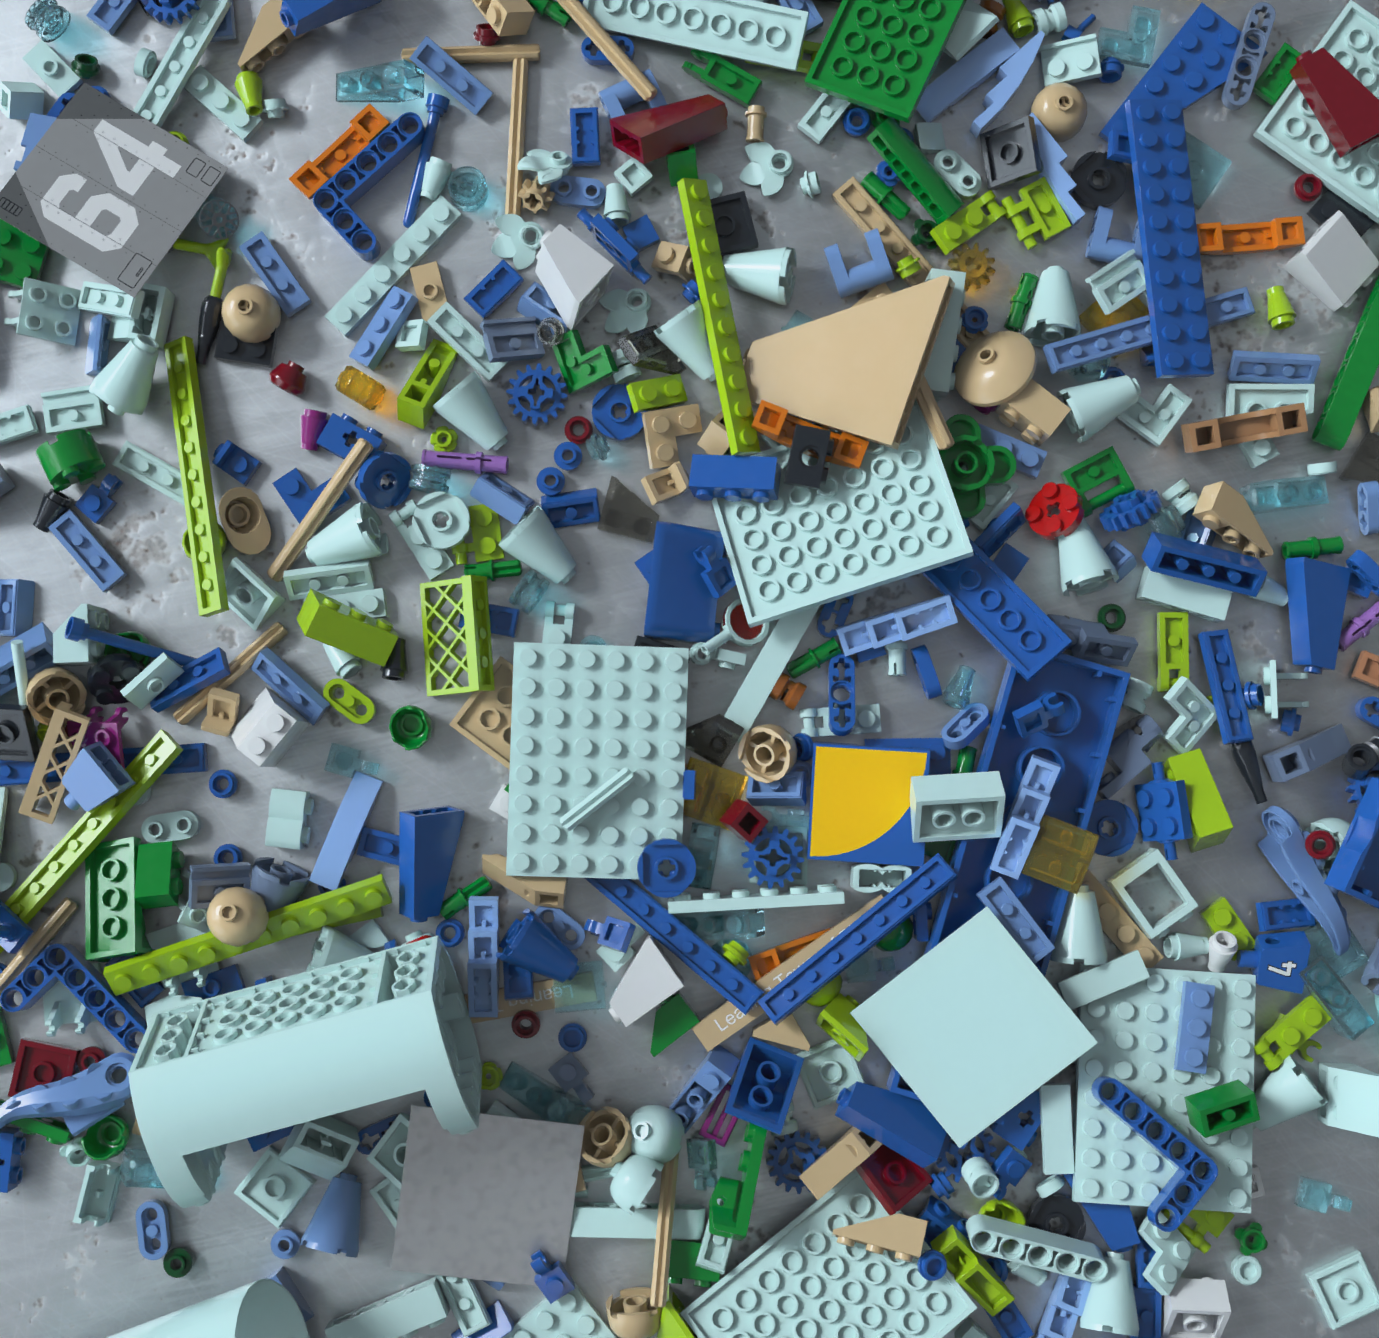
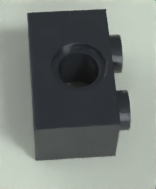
M796 424L784 484L818 490L820 484H826L829 468L824 467L826 455H832L835 440L830 438L831 431ZM807 450L814 451L818 457L817 464L813 466L804 464L802 461L803 452Z

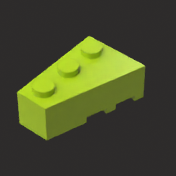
M310 589L296 618L305 636L383 667L399 637L393 628L394 625L382 618L376 620L368 616L364 611L354 607L351 608L314 589Z
M1195 749L1167 758L1164 764L1165 778L1173 781L1185 780L1193 838L1187 839L1190 852H1197L1224 843L1232 831L1233 825L1201 749Z

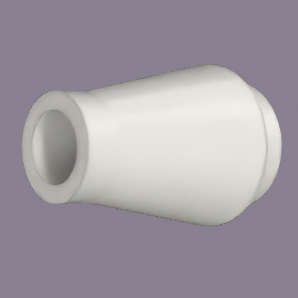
M1218 931L1209 938L1208 968L1212 972H1224L1227 964L1238 950L1236 937L1230 932Z

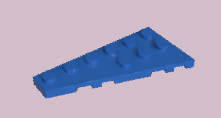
M1201 3L1098 136L1108 143V136L1111 130L1117 129L1128 132L1125 103L1129 99L1182 100V108L1185 110L1219 88L1227 80L1241 31L1204 3ZM1249 37L1246 38V45L1250 49L1255 50L1259 48L1257 43ZM1266 50L1264 52L1263 58H1265L1268 54ZM1243 62L1239 63L1237 67L1238 72L1242 73L1249 65Z

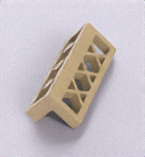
M61 701L54 710L18 811L20 814L49 824L54 823L66 790L62 784V778L79 754L91 720L89 717L72 712L73 705ZM68 719L82 724L79 733L70 737L67 736L64 730ZM76 739L75 744H74V747H73L71 741H73V740ZM65 744L71 755L68 760L59 763L55 754L58 746ZM66 766L65 772H63L61 767ZM56 770L61 783L59 786L49 789L46 783L48 774ZM57 792L56 797L54 798L52 793ZM47 796L52 805L50 814L35 810L40 798Z

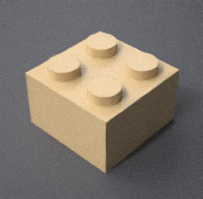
M1031 379L1021 393L1001 404L995 413L999 415L998 419L1004 425L1010 428L1014 426L1019 430L1021 437L1031 445L1036 443L1040 446L1052 435L1071 408Z

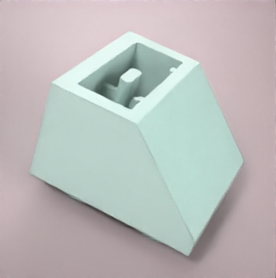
M145 283L140 289L146 293L139 319L112 316L107 339L128 344L138 334H144L153 338L159 344L158 349L164 350L175 295L167 287Z
M81 604L53 633V663L67 666H94L97 664V659L104 656L106 645L104 643L85 639V641L79 640L78 642L65 639V629L71 616L84 619L85 623L90 625V628L104 632L109 629V616L105 613V608L91 604Z
M329 1116L297 1124L283 1146L278 1160L331 1181L333 1176L336 1177L347 1167L360 1142L357 1128Z

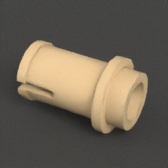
M751 105L748 107V111L745 112V117H747L746 141L748 143L764 142V118L767 117V112H765V107Z

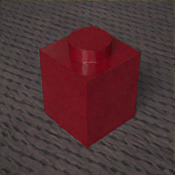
M736 799L719 819L734 835L750 844L769 822L752 805L740 799Z

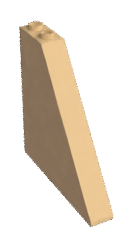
M944 275L753 341L750 349L746 350L743 357L751 404L759 406L761 400L787 409V414L835 431H843L861 439L898 450L955 287L954 281L949 276Z

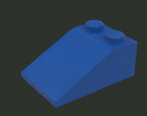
M750 1037L736 1069L724 1112L780 1135L804 1058Z

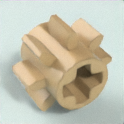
M538 176L532 182L527 178L518 194V197L523 198V208L533 211L534 214L541 208L547 211L551 205L550 201L555 196V193L550 191L551 183L539 184Z

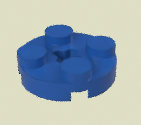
M611 384L604 387L597 393L592 404V417L597 430L606 438L618 442H623L637 436L644 428L641 412L634 413L626 388L628 384ZM615 406L619 408L625 406L627 408L625 410L627 416L623 419L621 417L614 418L615 411L613 408Z
M377 450L362 464L355 479V487L359 490L361 497L376 508L386 509L385 507L392 505L397 506L408 497L411 491L409 488L413 485V480L410 479L411 466L405 458L396 453ZM389 473L387 477L390 480L389 483L381 485L382 477Z
M1103 799L1094 802L1083 841L1084 845L1097 855L1115 857L1124 854L1132 847L1136 833L1138 834V821L1130 807L1119 801ZM1106 820L1108 823H1114L1116 826L1112 829L1113 835L1111 836L1108 833H1103L1101 830L1104 826L1103 822Z
M661 838L654 840L644 847L638 858L637 873L641 883L652 894L662 898H671L680 895L691 885L696 874V863L694 856L685 844L676 839ZM663 860H669L671 865H675V870H671L669 876H664L663 871L658 870V865H662Z

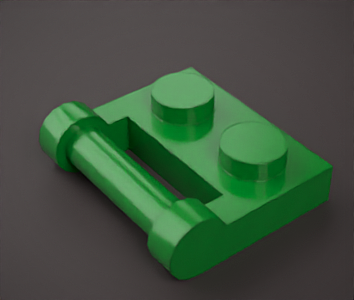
M1113 446L1061 473L1066 485L1074 488L1082 497L1084 518L1092 515L1093 510L1107 504L1115 497L1135 490ZM1117 477L1118 485L1087 500L1084 495L1085 492Z

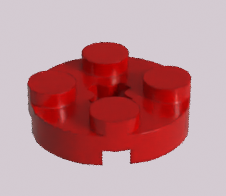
M1048 482L1033 497L1025 511V518L1028 520L1032 530L1041 538L1056 540L1054 537L1061 535L1066 537L1073 533L1082 522L1084 517L1082 497L1069 485ZM1058 507L1060 513L1058 515L1053 514L1050 517L1052 510Z

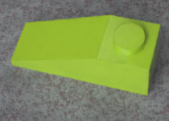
M433 338L397 397L398 420L421 429L425 428L435 411L432 406L440 400L458 356V353L449 344Z

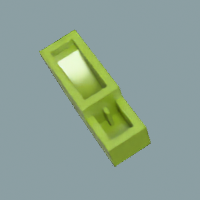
M953 1224L930 1242L932 1249L939 1251L946 1258L947 1268L954 1274L956 1282L992 1317L1015 1300L1012 1292L980 1253L972 1248L971 1243Z

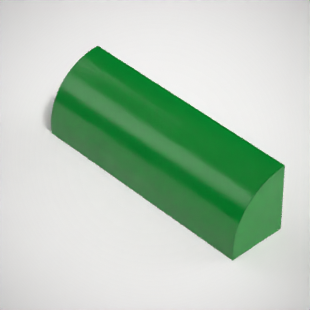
M889 117L867 137V140L938 225L964 204L895 118Z

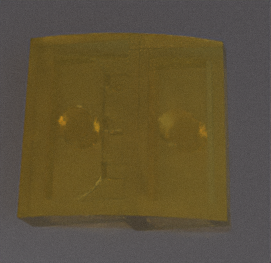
M690 756L686 770L697 771L696 800L684 799L683 815L730 831L719 819L736 799L741 800L748 776Z
M1043 814L1039 832L1021 872L1077 894L1092 860L1099 835Z

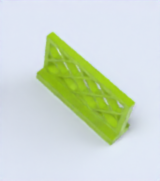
M466 575L461 576V578L420 583L427 697L495 691L487 577ZM457 585H462L463 596L458 602L451 593ZM436 588L442 594L435 605L430 601V589ZM447 600L455 607L448 618L440 611ZM459 613L464 616L465 624L461 631L453 624ZM436 615L444 622L438 633L432 629V621ZM449 628L457 635L450 646L442 639ZM461 641L466 644L467 654L463 659L455 652ZM438 644L446 651L439 662L434 658V649ZM450 657L459 664L452 675L444 668ZM463 670L468 673L469 686L463 687L457 681ZM441 672L448 681L442 689L436 690V677Z

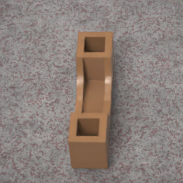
M1296 403L1182 424L1181 430L1185 453H1194L1243 442L1307 432L1308 425L1304 403Z

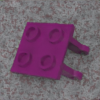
M93 706L90 709V713L86 715L91 720L80 751L84 747L101 741L125 770L121 729L129 719L128 717H122L123 713L127 712L128 709L126 707H118L113 716L102 722L104 717L98 716V712L103 711V708L101 706ZM68 720V737L78 734L82 724ZM76 739L73 740V741H71L73 747H74V744H75Z

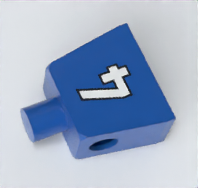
M1304 931L1259 934L1255 939L1254 951L1238 950L1237 966L1251 968L1252 975H1256V983L1258 985L1303 994L1311 945Z

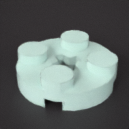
M438 491L424 496L418 502L412 518V525L417 537L433 549H450L459 545L469 534L470 513L464 502L457 496ZM439 513L444 517L449 516V520L446 522L447 526L444 528L440 525H434V522L437 521L436 515Z

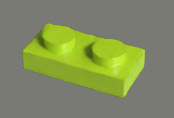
M680 374L632 382L626 386L634 413L684 404L688 401Z
M1220 897L1198 912L1213 934L1218 931L1230 932L1236 937L1238 950H1251L1254 948L1255 940L1225 897ZM1237 952L1232 957V961L1237 960Z

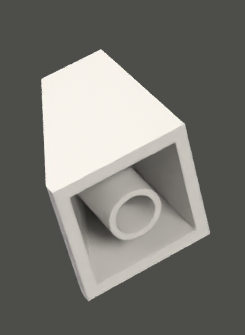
M1338 210L1305 242L1306 244L1283 267L1334 312L1341 306L1347 308L1358 297L1355 291L1360 286L1365 288L1376 277L1373 271L1379 266V261L1345 215Z
M559 224L553 231L548 230L542 236L539 242L541 249L536 255L538 262L535 272L567 328L573 330L606 293L614 264Z
M265 687L231 731V736L236 748L259 767H276L309 726L310 722Z
M651 934L647 935L609 1002L610 1009L608 1010L617 1024L623 1022L626 1027L684 986L683 977Z

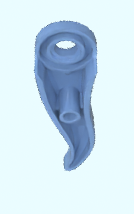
M1270 806L1261 815L1267 836L1258 842V846L1286 885L1323 927L1335 953L1342 956L1349 949L1351 931L1347 922L1346 909L1341 905L1337 895L1339 891L1324 884L1327 878L1323 870L1325 859H1315L1308 854L1305 848V840L1310 832L1302 831L1297 819L1288 810L1278 806Z
M124 1052L114 1053L98 1063L91 1064L89 1068L73 1076H67L62 1080L48 1084H39L17 1093L0 1106V1129L12 1121L23 1118L78 1116L125 1105L124 1100L131 1097L128 1072L135 1057ZM118 1068L125 1069L127 1072L126 1079L118 1084L113 1083L111 1080L112 1073Z

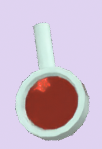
M741 598L731 602L723 611L721 617L723 631L701 645V650L705 655H708L729 640L741 647L755 645L761 642L767 635L769 622L750 628Z

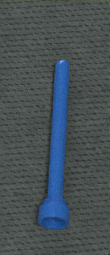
M435 93L428 94L425 104L429 116L404 214L403 225L406 228H409L415 222L421 197L425 165L430 160L439 119L448 111L450 102L447 97Z
M74 616L70 617L65 629V639L75 642L90 639L153 658H157L164 652L181 666H185L197 659L90 628V625L85 623L84 619Z

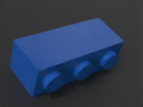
M692 454L689 488L694 497L704 501H710L713 498H724L731 502H738L741 499H753L755 502L767 503L770 500H778L782 468L777 457Z

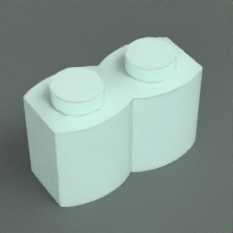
M272 788L265 846L300 850L304 847V843H309L311 827L307 826V816L312 815L314 809V798H310V791Z
M856 863L850 867V886L864 893H873L881 889L890 893L912 875V869L904 865L884 864L879 867L872 863Z

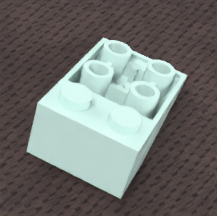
M1318 1062V1091L1321 1090L1328 1103L1318 1108V1121L1327 1126L1379 1137V1074L1353 1063Z

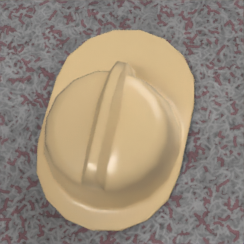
M235 487L227 491L221 498L218 507L219 521L224 528L226 536L231 545L240 553L247 555L258 554L267 547L271 538L270 524L258 495L251 489Z

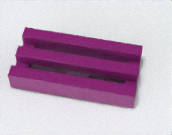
M729 1083L716 1096L699 1131L700 1136L724 1148L739 1119L732 1116L722 1138L717 1137L727 1116V1113L724 1112L727 1101L712 1132L709 1133L707 1130L726 1091L730 1092L732 1085Z

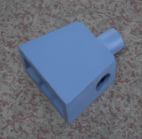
M99 741L84 747L63 776L62 784L70 792L64 798V803L71 810H78L82 807L84 811L89 812L129 789L135 782L105 745Z

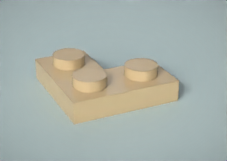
M698 403L641 412L650 469L671 466L679 461L676 436L702 432Z

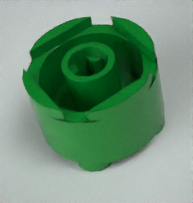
M74 429L56 436L57 442L49 445L48 441H46L37 448L36 456L50 484L57 492L65 490L78 482L81 485H86L95 481L97 478L95 474L106 467L90 431L87 433L85 429Z

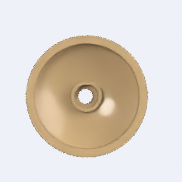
M997 331L982 336L969 345L957 361L954 370L956 390L966 402L975 406L991 407L1003 404L1021 393L1031 381L1037 365L1036 351L1024 335L1014 331Z

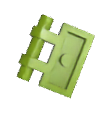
M1045 177L1019 190L1018 194L1022 200L1021 202L1015 204L1011 196L1001 201L1007 211L1005 214L1006 218L1013 222L1018 232L1016 236L1020 242H1024L1027 250H1031L1038 245L1033 237L1034 234L1040 232L1043 240L1047 241L1071 227L1067 216ZM1026 210L1034 222L1027 226L1021 215Z
M484 504L468 506L473 543H465L464 539L459 545L451 548L452 554L456 557V565L468 564L467 553L474 552L476 563L489 562L490 559L494 561L505 560L504 550L498 545L502 540L499 514Z
M1162 1209L1161 1213L1169 1219V1210ZM1191 1210L1188 1215L1198 1222L1192 1230L1182 1222L1177 1229L1195 1248L1205 1254L1211 1248V1244L1204 1239L1207 1231L1218 1238L1235 1215L1231 1212Z

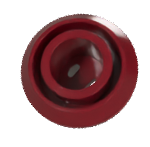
M289 360L288 364L281 363L269 373V380L280 389L298 397L305 392L307 376L303 374V367Z

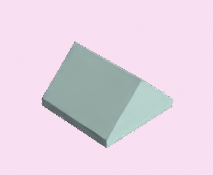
M238 557L232 559L224 574L228 605L254 631H257L286 599L246 561Z

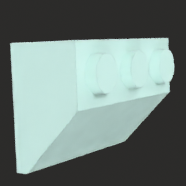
M1000 772L911 776L910 810L913 843L1001 837L1006 796Z

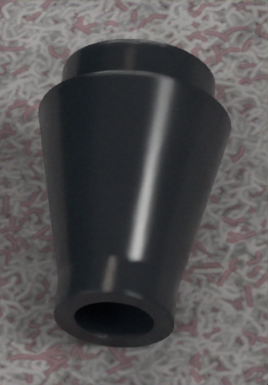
M51 488L48 493L43 495L33 525L39 530L48 533L50 531L48 527L70 509L69 503L71 499L64 493L57 492Z
M397 639L385 666H381L380 671L382 672L383 679L392 681L405 680V674H408L405 639Z

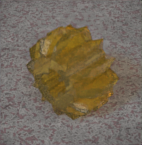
M967 243L963 244L962 251L955 249L952 253L954 258L949 259L947 262L952 271L966 272L964 284L966 292L969 290L970 285H972L975 291H979L981 284L987 286L990 283L989 276L995 274V269L991 267L995 262V258H986L989 249L985 248L982 252L979 251V243H975L972 250ZM974 264L976 266L975 269L973 268L971 271H969L966 268L967 266Z
M346 366L337 378L338 381L335 384L337 391L368 410H375L384 398L385 387L353 366Z

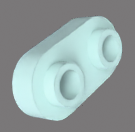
M945 149L938 152L932 164L961 199L968 200L975 197L982 184L980 175L955 151ZM943 160H950L952 162V166H945L943 164ZM970 179L972 181V185H964L963 180Z
M190 810L152 815L143 822L141 832L144 839L150 843L189 839L199 833L201 820L195 812ZM183 819L188 822L186 830L180 827V822ZM154 824H157L160 828L157 835L152 832Z

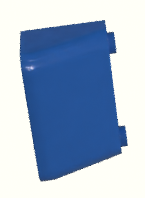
M657 521L644 626L645 638L695 644L698 642L706 643L720 633L721 623L715 622L718 598H713L700 575L706 568L695 559L693 552L700 546H703L705 549L711 545L716 551L718 559L722 558L723 555H728L721 531Z

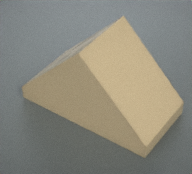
M793 1014L789 1015L777 1026L770 1018H767L752 1029L753 1037L806 1051L810 1049V1044Z

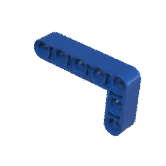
M407 112L402 114L322 185L313 196V204L321 217L362 260L372 261L376 259L380 254L381 247L374 233L350 207L422 144L425 127L421 118L416 113ZM410 125L418 126L417 131L409 134L405 132ZM397 144V148L393 152H385L387 145ZM367 163H377L376 167L373 170H364V167ZM355 181V186L352 189H343L346 182ZM326 200H334L332 207L328 209L322 208ZM345 220H353V225L350 228L341 229V224ZM364 240L372 241L370 248L366 250L359 249L360 244Z
M57 943L48 946L1 993L0 1003L6 1011L28 1010L60 980L130 1053L136 1054L139 1045L135 1042L137 1032L145 1034L147 1029L146 1020L121 994L115 996L106 978L86 960L75 946L69 943ZM59 949H62L66 956L62 964L56 960V954ZM80 969L85 973L86 977L82 985L76 981V973ZM38 970H41L44 974V981L41 985L35 981V974ZM99 990L105 994L103 1005H99L96 1002L95 996ZM16 991L21 992L23 997L22 1003L19 1006L14 1002ZM118 1011L123 1012L126 1019L123 1026L118 1025L115 1020Z
M1107 1076L1098 1077L1094 1080L1091 1088L1094 1098L1178 1169L1147 1209V1217L1152 1225L1165 1232L1174 1231L1218 1176L1217 1165L1120 1081ZM1110 1082L1113 1085L1114 1092L1110 1098L1105 1099L1102 1096V1087ZM1134 1102L1137 1112L1133 1117L1128 1118L1125 1114V1107L1129 1103ZM1157 1122L1160 1132L1156 1137L1151 1138L1148 1128L1152 1123ZM1176 1142H1181L1183 1152L1180 1156L1174 1157L1172 1155V1147ZM1199 1162H1204L1206 1172L1204 1175L1197 1177L1195 1167ZM1186 1185L1188 1189L1186 1198L1178 1200V1188ZM1162 1209H1168L1170 1213L1169 1219L1165 1223H1159L1158 1214Z

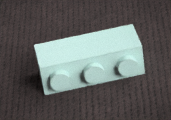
M1145 566L1135 599L1177 612H1188V615L1218 623L1225 621L1233 591L1152 572L1148 566Z

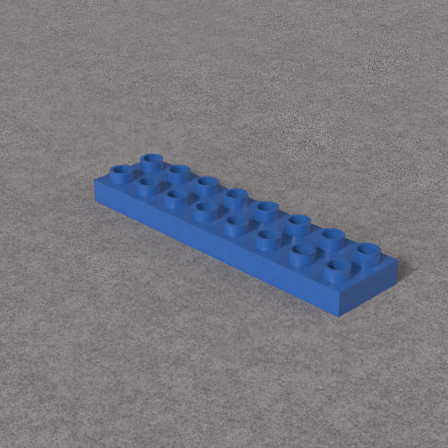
M1061 653L1032 680L1027 682L1007 662L976 772H1000L1006 796L1002 831L1032 754L1060 764L1061 769L1050 792L1051 798L1040 821L1039 832L1018 880L990 869L1000 837L956 840L949 866L958 878L941 892L924 955L985 908V905L976 894L999 876L1002 877L1054 946L1131 673ZM1055 692L1058 701L1064 703L1066 712L1049 719L1048 727L1023 739L1017 731L1012 712L1036 700H1039L1042 704L1046 695ZM1052 951L1035 963V966L1044 977ZM892 1065L886 1084L889 1091L920 1100ZM1006 1113L994 1123L1003 1125Z

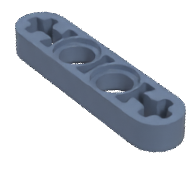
M1267 2L1255 4L1247 14L1222 92V102L1230 110L1242 108L1251 96L1276 15L1274 7ZM1259 12L1264 13L1263 18L1265 20L1261 23L1259 28H1254L1259 20V16L1257 14ZM1250 36L1257 38L1260 43L1259 48L1255 50L1250 49L1246 45V38ZM1242 62L1247 63L1251 67V74L1248 76L1241 75L1237 69L1238 64ZM1238 83L1243 84L1238 93L1240 99L1235 101L1234 95L1231 93L1237 88Z

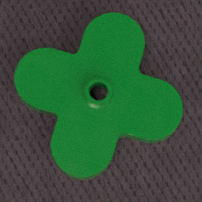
M957 414L946 421L954 440V445L949 449H938L961 518L967 520L977 516L984 508L986 502L985 486H999L1010 480L1016 471V459L1013 453L1003 446H986L982 443L981 430L977 421L969 415ZM959 464L965 465L966 471L962 470L959 467Z

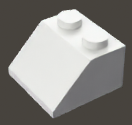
M1180 1276L1169 1295H1162L1161 1338H1221L1231 1314L1225 1280H1214L1211 1277L1189 1279Z

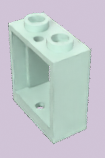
M1157 848L1148 849L1105 880L1135 924L1150 939L1154 937L1155 939L1162 938L1170 932L1169 927L1177 921L1179 923L1186 921L1194 914L1192 910L1198 907L1196 901ZM1157 864L1184 903L1151 926L1124 887Z

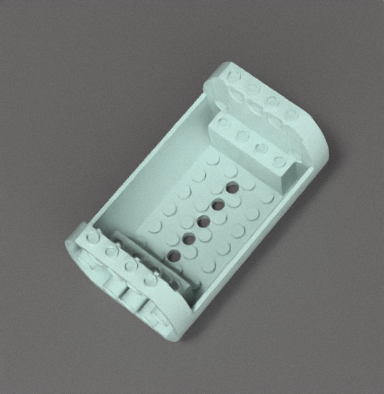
M438 935L153 1013L128 1072L134 1111L147 1153L163 1187L173 1201L182 1208L194 1205L199 1207L211 1201L212 1194L216 1192L215 1184L217 1177L221 1175L220 1167L222 1161L226 1158V1146L231 1142L421 1090H426L439 1123L451 1135L467 1134L479 1128L482 1082L480 1052L457 973Z

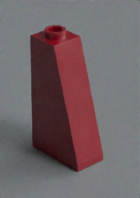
M1321 48L1314 53L1308 50L1295 59L1297 63L1290 70V74L1340 158L1379 137V99L1327 50Z
M710 94L609 119L613 146L643 164L728 129V111L725 103Z

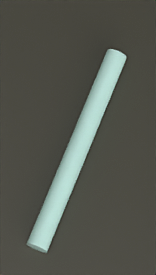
M18 639L10 643L19 705H27L25 692L29 681L23 641ZM31 714L32 721H33V725H34V730H35L34 717H33L32 714Z

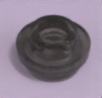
M548 317L540 322L537 328V336L542 343L548 346H555L563 341L565 330L563 324L558 319Z

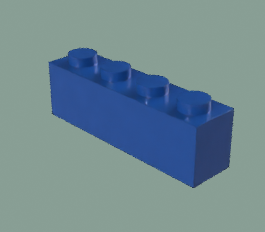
M1153 531L1141 556L1152 572L1253 597L1257 596L1268 573L1256 557Z

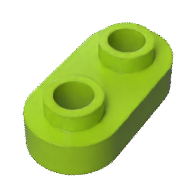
M336 678L330 680L325 685L323 690L324 699L349 720L356 724H367L374 719L376 715L374 701L348 681ZM338 688L344 690V696L340 699L335 696V691ZM360 705L366 706L367 712L365 715L361 716L358 714V707Z

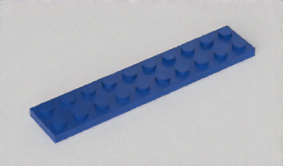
M1129 99L1125 103L1156 378L1210 377L1214 374L1182 100Z

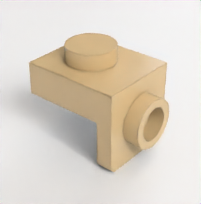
M661 241L651 267L658 272L677 275L685 282L693 280L695 270L690 247Z
M680 461L673 463L667 469L641 479L652 506L680 496L689 489V475L682 467Z
M212 687L208 693L207 716L201 723V730L225 737L229 736L238 721L240 694Z

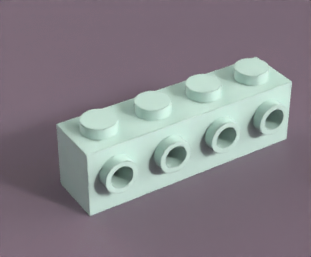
M433 1277L330 1321L324 1330L327 1338H398L400 1336L401 1338H410L417 1334L418 1329L428 1325L429 1328H433L442 1324L450 1311V1306L437 1277Z

